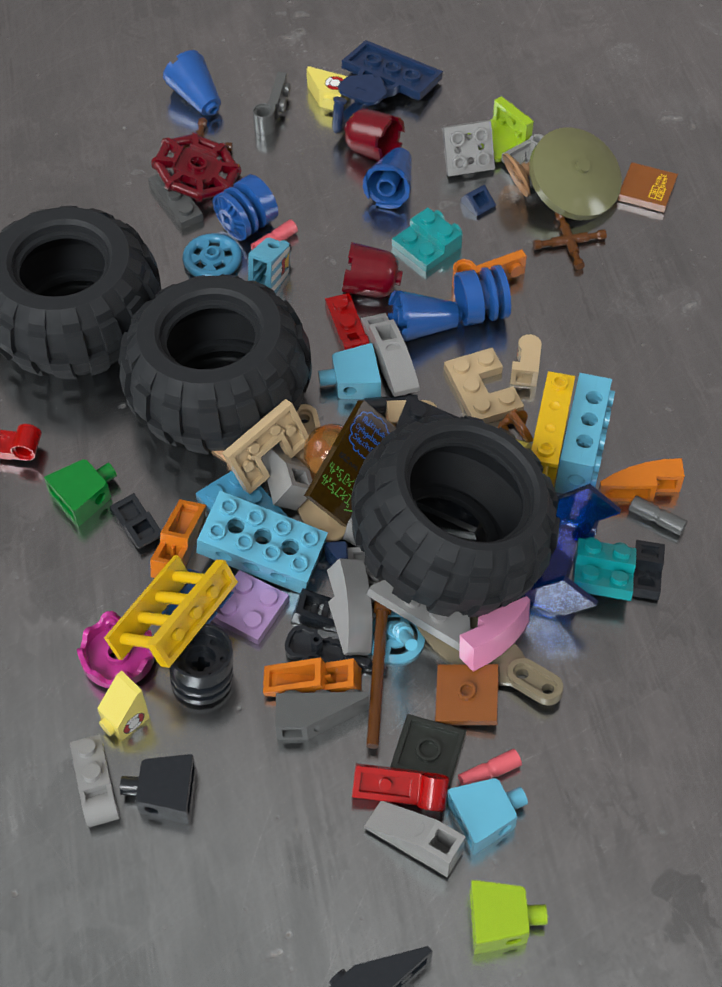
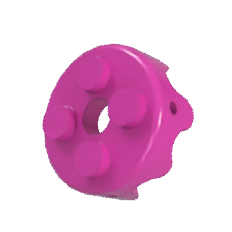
M113 611L103 613L95 625L84 630L81 646L77 648V654L84 673L91 681L105 688L110 687L120 671H123L136 684L149 673L155 659L148 648L135 646L123 660L110 657L112 649L104 637L121 618ZM148 629L144 635L152 636L151 630Z

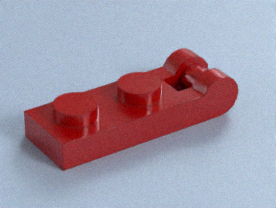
M346 293L325 298V306L342 351L370 344L350 294Z

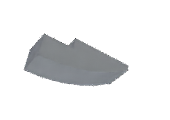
M339 559L327 570L334 593V597L328 603L344 655H369L372 646L371 598L366 595L369 590V583L363 560Z

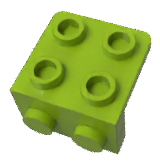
M502 96L494 100L493 118L490 121L494 162H500L502 160V153L530 139L534 121ZM481 143L482 148L478 147L479 150L483 149V143Z

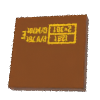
M631 162L617 200L665 212L678 174Z

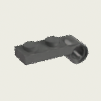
M277 72L268 103H260L253 108L254 130L259 135L273 133L281 112H285L286 97L290 96L291 83L287 82V73Z

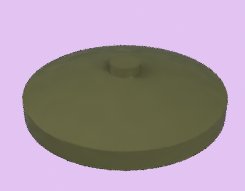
M565 127L555 129L547 133L537 143L531 153L529 174L532 185L541 200L556 213L574 220L594 219L604 214L619 197L622 186L619 164L609 147L595 135L578 128Z

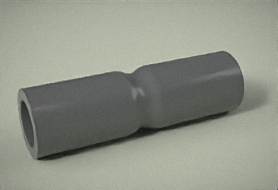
M637 495L629 507V511L649 521H654L657 525L679 536L684 531L688 522L667 510L660 509L659 506Z

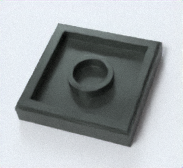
M407 714L390 767L446 775L449 777V790L467 730Z

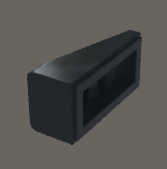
M302 588L291 622L337 632L333 618L327 617L330 610L328 602L332 598ZM306 605L311 606L310 611L304 610ZM317 608H323L321 615L316 614Z

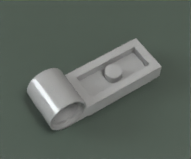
M98 734L69 742L87 827L90 828L120 819L101 735Z

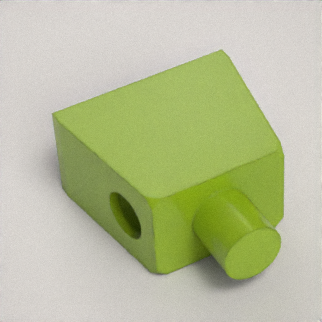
M471 880L469 893L474 954L523 945L528 942L530 925H547L546 904L527 905L524 887Z

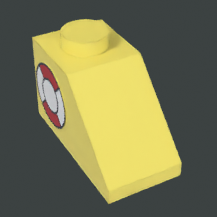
M308 66L307 87L319 107L333 110L334 97H343L347 102L349 100L348 97L338 92L339 83L348 76Z
M120 671L97 709L101 721H99L101 728L109 736L115 734L122 742L147 721L150 716L142 690L123 671Z

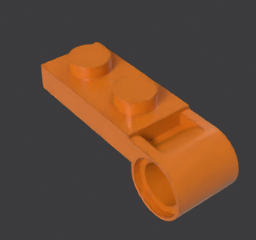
M521 249L477 266L467 259L458 260L453 265L452 287L454 289L453 283L456 272L475 270L478 277H480L481 268L488 267L490 269L494 265L502 266L507 279L518 277L525 273L527 255Z

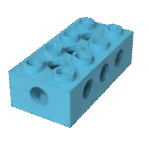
M579 373L555 484V491L558 493L587 498L589 488L595 489L611 415V407L615 396V391L610 390L612 383L610 378Z
M219 491L197 539V553L213 560H225L228 566L300 593L302 588L307 589L324 549L328 532ZM231 531H238L239 533L234 534ZM263 541L267 544H259L258 542ZM284 552H291L294 555H287Z

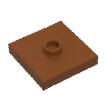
M466 664L438 665L435 722L446 725H498L499 665L487 664L475 671H472Z

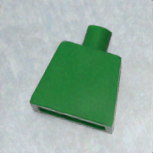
M82 459L45 476L44 479L49 494L79 527L110 500L111 495L107 483L117 477V473L110 463H106L96 470L88 460Z

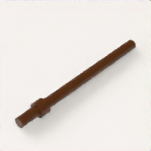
M375 600L374 613L376 614L366 742V747L371 749L379 747L388 615L391 614L390 609Z

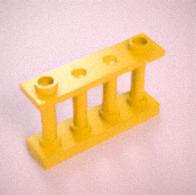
M548 371L531 450L541 461L543 466L542 473L550 477L554 486L575 376Z
M174 555L104 639L118 660H123L135 646L148 648L160 667L170 668L238 581L225 560L216 559L206 573L188 572L180 557ZM186 583L196 584L188 594L179 593ZM169 604L178 605L171 615L161 614ZM151 625L161 626L153 637L144 635Z

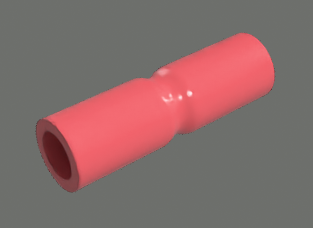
M289 219L271 233L252 243L251 249L253 250L266 238L278 241L288 239L298 232L297 225L293 220Z
M513 748L490 759L487 763H481L458 774V780L460 785L463 786L499 777L522 766V761L518 752Z

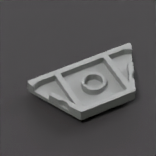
M382 580L369 588L367 596L459 651L460 635L470 631V617L468 615L454 612L447 617L429 613L426 605L413 600L408 604L392 594L394 587L386 580Z

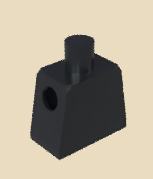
M193 754L142 760L139 777H121L120 795L136 796V805L141 814L189 824L196 772Z

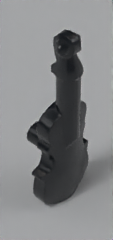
M297 625L290 630L285 640V653L290 659L307 660L321 657L326 663L354 658L362 670L372 672V659L357 655H344L340 640L332 639V637L322 638L318 634V629L313 630L304 625ZM385 663L384 674H387L388 667Z

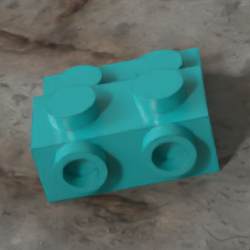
M427 207L410 219V227L392 238V246L423 271L428 272L462 248L463 233L459 225L456 223L449 224L445 221L444 215L439 210L432 211Z
M594 537L579 538L574 558L572 590L631 601L636 567V548L628 547L622 542L615 544L600 542Z

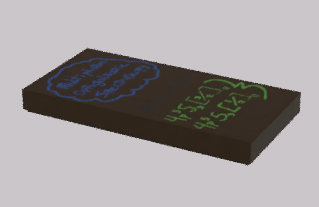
M358 400L304 496L339 524L347 527L353 513L351 500L353 486L365 458L371 450L381 443L384 437L397 428L366 401Z

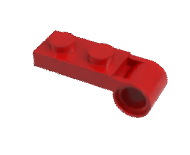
M21 424L18 426L17 431L0 430V459L33 460L42 436L41 430L31 424Z
M356 763L352 797L412 804L425 810L444 811L446 809L449 777L438 773Z

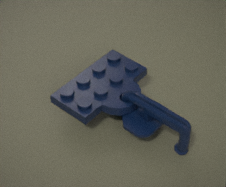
M365 40L342 60L341 68L355 74V76H348L338 85V92L343 96L353 99L354 102L344 110L347 100L338 96L333 98L332 128L334 133L340 134L345 129L347 121L354 112L360 109H367L370 105H376L386 97L394 96L400 92L412 99H422L442 80L443 71Z

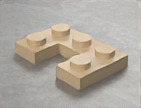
M493 347L444 362V370L468 416L483 419L484 423L488 424L504 419L515 408L517 411L524 410V405L514 386L488 393L482 381L484 378L501 374L503 371V366Z
M285 399L223 451L222 454L243 490L251 494L270 477L260 459L263 455L279 443L283 452L292 458L309 444L311 439L293 404Z

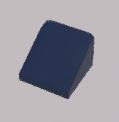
M485 184L467 193L460 199L462 204L476 217L497 206Z
M346 541L327 542L324 544L325 558L331 566L339 559H348Z

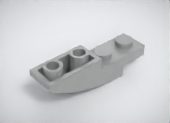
M386 313L361 318L365 334H367L369 342L373 343V348L377 355V365L394 397L420 391L412 360L394 319L389 320Z

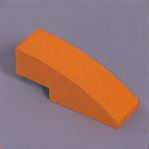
M682 458L649 461L610 475L600 481L597 502H632L636 495L649 502H653L656 492H680L685 477Z
M179 499L160 533V543L150 559L152 578H155L174 555H178L184 566H187L206 512L205 504Z
M320 657L264 666L263 694L265 696L276 697V693H284L288 690H296L301 693H314L317 690L345 692L350 689H357L361 691L362 669L354 658L325 663Z

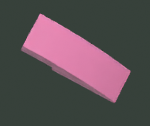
M527 596L505 607H500L478 617V627L460 635L459 658L472 671L489 664L516 642L529 622L530 599Z

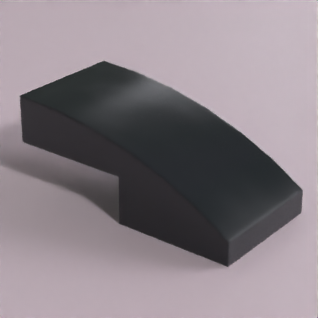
M135 493L110 506L111 513L138 549L160 538L161 529L150 512H146Z
M636 540V567L632 596L659 600L665 544Z

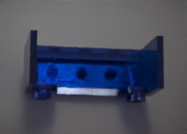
M591 484L557 496L558 509L556 517L560 518L557 547L542 576L526 594L519 598L527 596L530 599L531 608L558 615H566L597 606L598 600L570 580L569 575L579 538L595 537L599 521L620 514L621 508Z

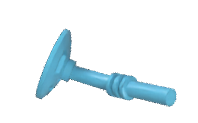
M391 611L388 618L400 617L401 619L400 621H390L387 624L385 663L401 665L414 660L421 653L425 639L416 625L413 624L418 634V639L415 640L413 629L410 626L412 622ZM376 618L372 620V646H371V654H372V655H373V651H374V637H373V635H374V631H375ZM405 646L409 650L399 655L390 654L391 648Z

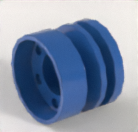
M252 174L234 183L233 187L226 188L223 192L218 193L213 199V207L221 225L233 238L240 241L247 239L251 234L256 233L258 228L265 227L277 219L278 205L271 190L264 181Z
M501 265L491 266L490 269L488 267L481 268L480 277H478L475 270L455 273L453 283L455 302L462 310L461 321L464 326L483 323L485 312L490 321H495L498 317L500 319L509 318L511 315V293L507 276Z

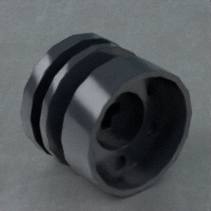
M204 624L169 668L171 687L179 698L187 703L196 705L212 704L222 699L231 688L233 682L232 643L227 634L215 625Z

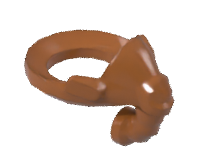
M515 408L500 421L498 429L502 427L509 431L508 425L513 424L526 443L533 442V437L525 425L528 418L526 411H517Z

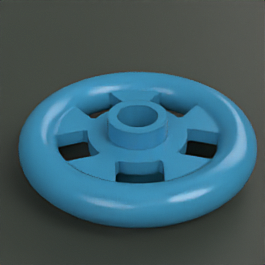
M210 233L198 236L190 241L183 251L182 259L187 271L195 277L202 275H231L241 264L242 251L238 243L232 238L223 234ZM217 243L220 244V246H209V244ZM198 248L202 249L200 255L194 254ZM231 250L232 256L225 257L224 251ZM202 262L206 266L201 269L196 264ZM221 263L225 265V267L221 269H215V267L219 266Z

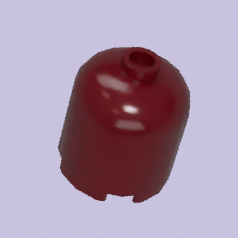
M360 109L354 112L345 125L346 143L357 154L379 161L392 149L402 147L403 143L399 142L401 132H405V127L400 117L370 109Z
M351 242L348 255V265H351V270L345 269L342 292L373 298L388 297L393 292L395 285L400 286L403 271L398 270L399 262L397 257L387 250Z

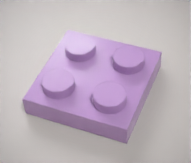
M239 570L235 575L238 583L231 590L234 594L222 609L217 608L215 610L218 614L212 622L259 645L289 602V594Z

